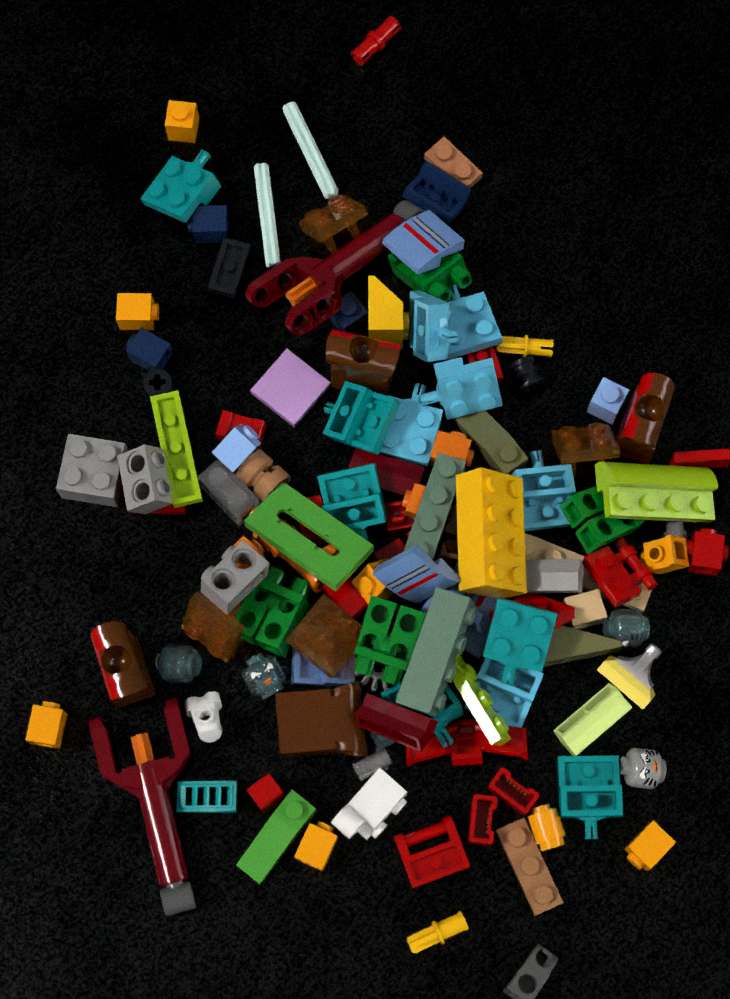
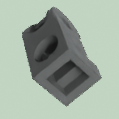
M538 943L512 980L504 988L503 992L512 999H535L551 975L550 972L559 958Z

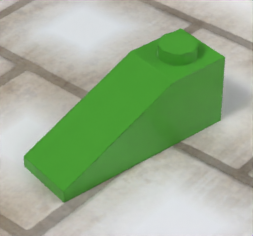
M291 790L236 865L257 883L261 884L317 813L316 808L295 791Z

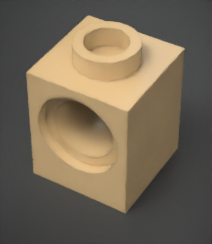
M599 589L566 597L562 602L575 608V618L563 624H568V627L579 630L604 623L607 618Z

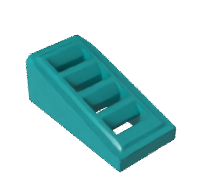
M178 781L177 813H238V781ZM186 788L192 789L191 806H186ZM198 789H204L203 805H198ZM210 789H216L215 805H210ZM222 789H228L227 805H221Z

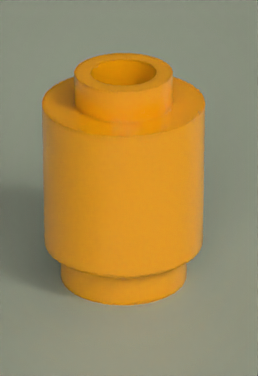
M549 804L533 808V815L528 816V820L536 845L540 844L541 851L565 845L563 837L566 835L557 808L551 809Z

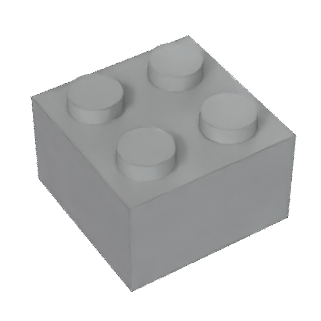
M68 434L56 490L61 498L118 507L123 485L117 455L129 451L126 444Z

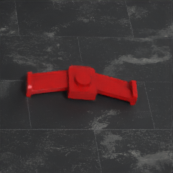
M458 719L456 722L449 723L445 727L454 740L450 746L447 742L448 747L443 748L435 734H433L432 739L422 752L406 746L407 767L412 766L413 763L450 753L452 754L453 766L483 764L482 751L522 757L524 760H528L526 728L508 726L509 730L507 733L511 740L502 746L491 745L476 720Z

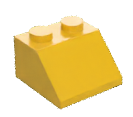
M368 276L369 337L398 343L401 345L400 349H403V340L409 339V312H403V302L375 276Z

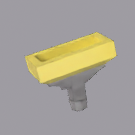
M650 644L646 648V652L637 657L609 656L597 671L641 709H644L655 696L650 669L654 659L660 655L661 650L656 645Z

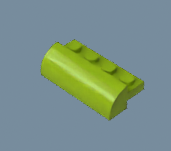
M598 462L595 464L597 493H603L605 518L705 523L715 520L712 491L718 489V483L713 471L707 467Z

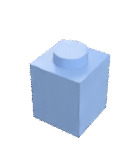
M603 377L590 401L587 412L613 424L627 397L629 389Z
M240 423L233 428L211 453L234 472L256 450L261 442L257 439L259 437L258 434L250 426H243Z

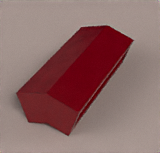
M355 448L349 468L375 463L381 489L405 496L407 489L412 491L415 483L421 485L425 467L382 454L375 455Z
M366 693L361 707L355 712L358 727L419 752H422L432 739L438 723L434 719Z

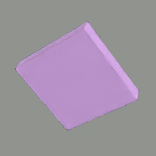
M286 349L252 387L250 392L295 428L331 386V382Z

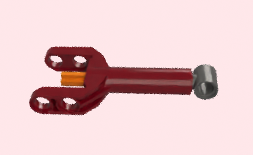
M404 200L396 205L392 214L325 259L311 257L285 259L248 285L245 293L246 299L256 307H267L285 295L293 306L286 316L285 325L295 335L302 336L340 311L343 301L340 289L342 281L389 250L382 244L383 239L399 225L425 212V210ZM287 273L286 281L278 285L279 276ZM264 288L265 293L263 297L255 300L257 291ZM323 299L326 300L325 307L317 312L318 303ZM299 315H303L302 323L294 327L295 319Z
M177 696L165 699L166 707L164 710L175 758L170 759L168 756L154 760L148 733L137 734L131 737L137 765L123 768L120 773L117 772L109 733L103 725L101 716L88 719L100 775L139 799L159 886L166 887L160 889V896L166 916L196 909L190 881L184 882L189 876L168 792L176 776L180 774L191 756Z

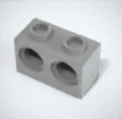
M144 444L117 455L127 511L148 514L173 504L172 488L166 470V457L162 448Z
M242 540L236 547L232 545L224 552L222 561L215 567L211 565L204 571L201 576V593L228 615L268 575L270 563ZM239 562H246L250 565V567L247 569H240L236 566V564ZM218 582H225L230 587L227 589H219L215 586V584H217Z

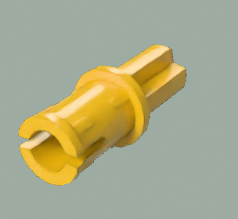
M524 335V338L502 336V344L496 345V351L498 353L521 354L523 357L533 355L551 358L553 350L541 349V347H553L554 342L553 339L528 338V335Z
M460 911L438 923L432 921L431 926L409 935L407 942L411 951L417 953L439 942L442 945L445 939L465 930L467 931L469 928Z

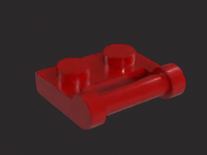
M451 815L442 818V822L403 836L400 833L394 836L412 889L470 868ZM445 833L448 834L450 841L410 855L408 847Z

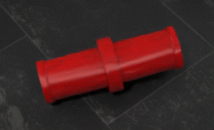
M389 16L375 31L371 30L367 34V38L351 52L354 60L358 64L363 65L374 53L386 47L385 43L401 30L399 22L394 17Z

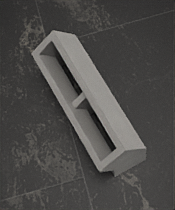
M581 559L526 560L527 593H582L584 568Z

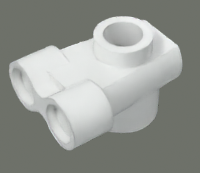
M211 691L202 697L186 699L184 702L186 712L189 717L193 718L199 738L204 742L218 740L222 735L219 710L222 704L219 693Z

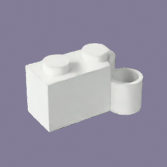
M379 767L351 801L335 816L331 823L348 839H351L356 832L365 840H368L371 836L376 839L387 827L384 821L391 812L396 816L407 804V801L404 799L407 791Z

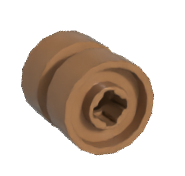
M262 449L252 453L236 472V478L247 488L254 487L253 493L262 502L282 482L288 484L291 476L279 465L273 466V459Z

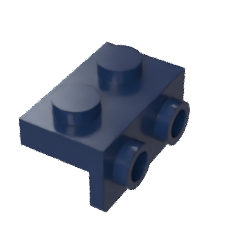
M426 161L423 163L419 175L405 188L402 197L425 211L430 210L445 224L449 225L464 210L472 190L467 185Z

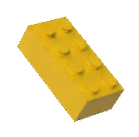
M482 467L456 475L458 576L461 578L459 581V591L496 599L498 597L505 599L526 594L523 478Z

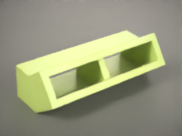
M608 683L553 731L572 756H577L630 711L632 706L623 697L618 688Z

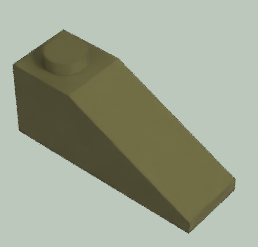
M486 411L453 418L457 426L467 436V439L472 440L471 444L491 470L511 475L516 469L526 468L528 457L511 435Z
M561 626L560 628L553 629L543 667L616 653L622 648V643L620 640Z

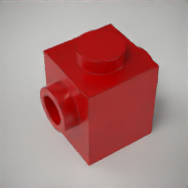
M713 529L695 531L691 540H686L690 567H687V572L716 576L722 569V562H726L729 547L724 545L725 535L717 534V531Z

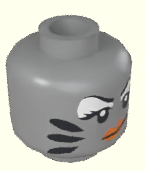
M631 748L626 757L622 756L619 762L620 774L624 776L628 786L654 789L665 779L666 761L662 759L658 751Z

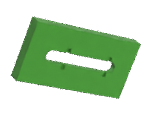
M282 482L244 520L246 528L335 592L374 551L373 544L285 482ZM281 512L287 513L338 549L339 554L332 556L323 549L316 547V544L285 522H281L277 517L278 514Z

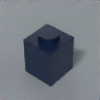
M226 205L198 206L193 216H190L188 219V233H193L195 243H220L224 237L229 239V216Z
M350 291L343 296L340 311L329 317V319L338 330L355 334L368 325V311L356 295Z
M140 328L137 334H133L126 344L129 360L148 371L154 369L163 370L173 355L170 343L143 328Z

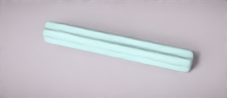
M292 101L283 106V113L326 199L335 197L338 194V188L296 102Z
M257 163L254 165L265 263L268 268H273L281 263L269 166L267 163Z

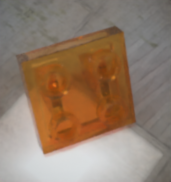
M338 195L330 199L328 205L320 210L314 209L304 215L305 218L298 223L305 234L320 243L324 241L329 252L334 253L338 249L332 236L347 227L353 238L358 237L361 233L356 221L367 216L368 213L365 206L346 195Z
M592 423L588 427L564 426L559 430L552 431V442L561 464H571L573 477H576V462L596 460V463L605 462V459L620 458L619 445L609 425Z
M197 591L190 598L181 628L188 637L203 644L214 657L221 658L228 663L236 652L245 628L244 625L234 618L241 606V602L226 615L206 596Z
M323 594L285 641L332 679L355 651L362 625Z

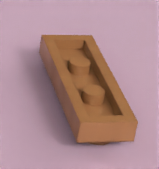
M525 818L496 830L534 916L562 904L561 896Z

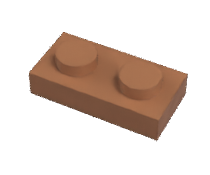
M445 137L440 139L424 154L426 161L470 188L482 178L483 173Z

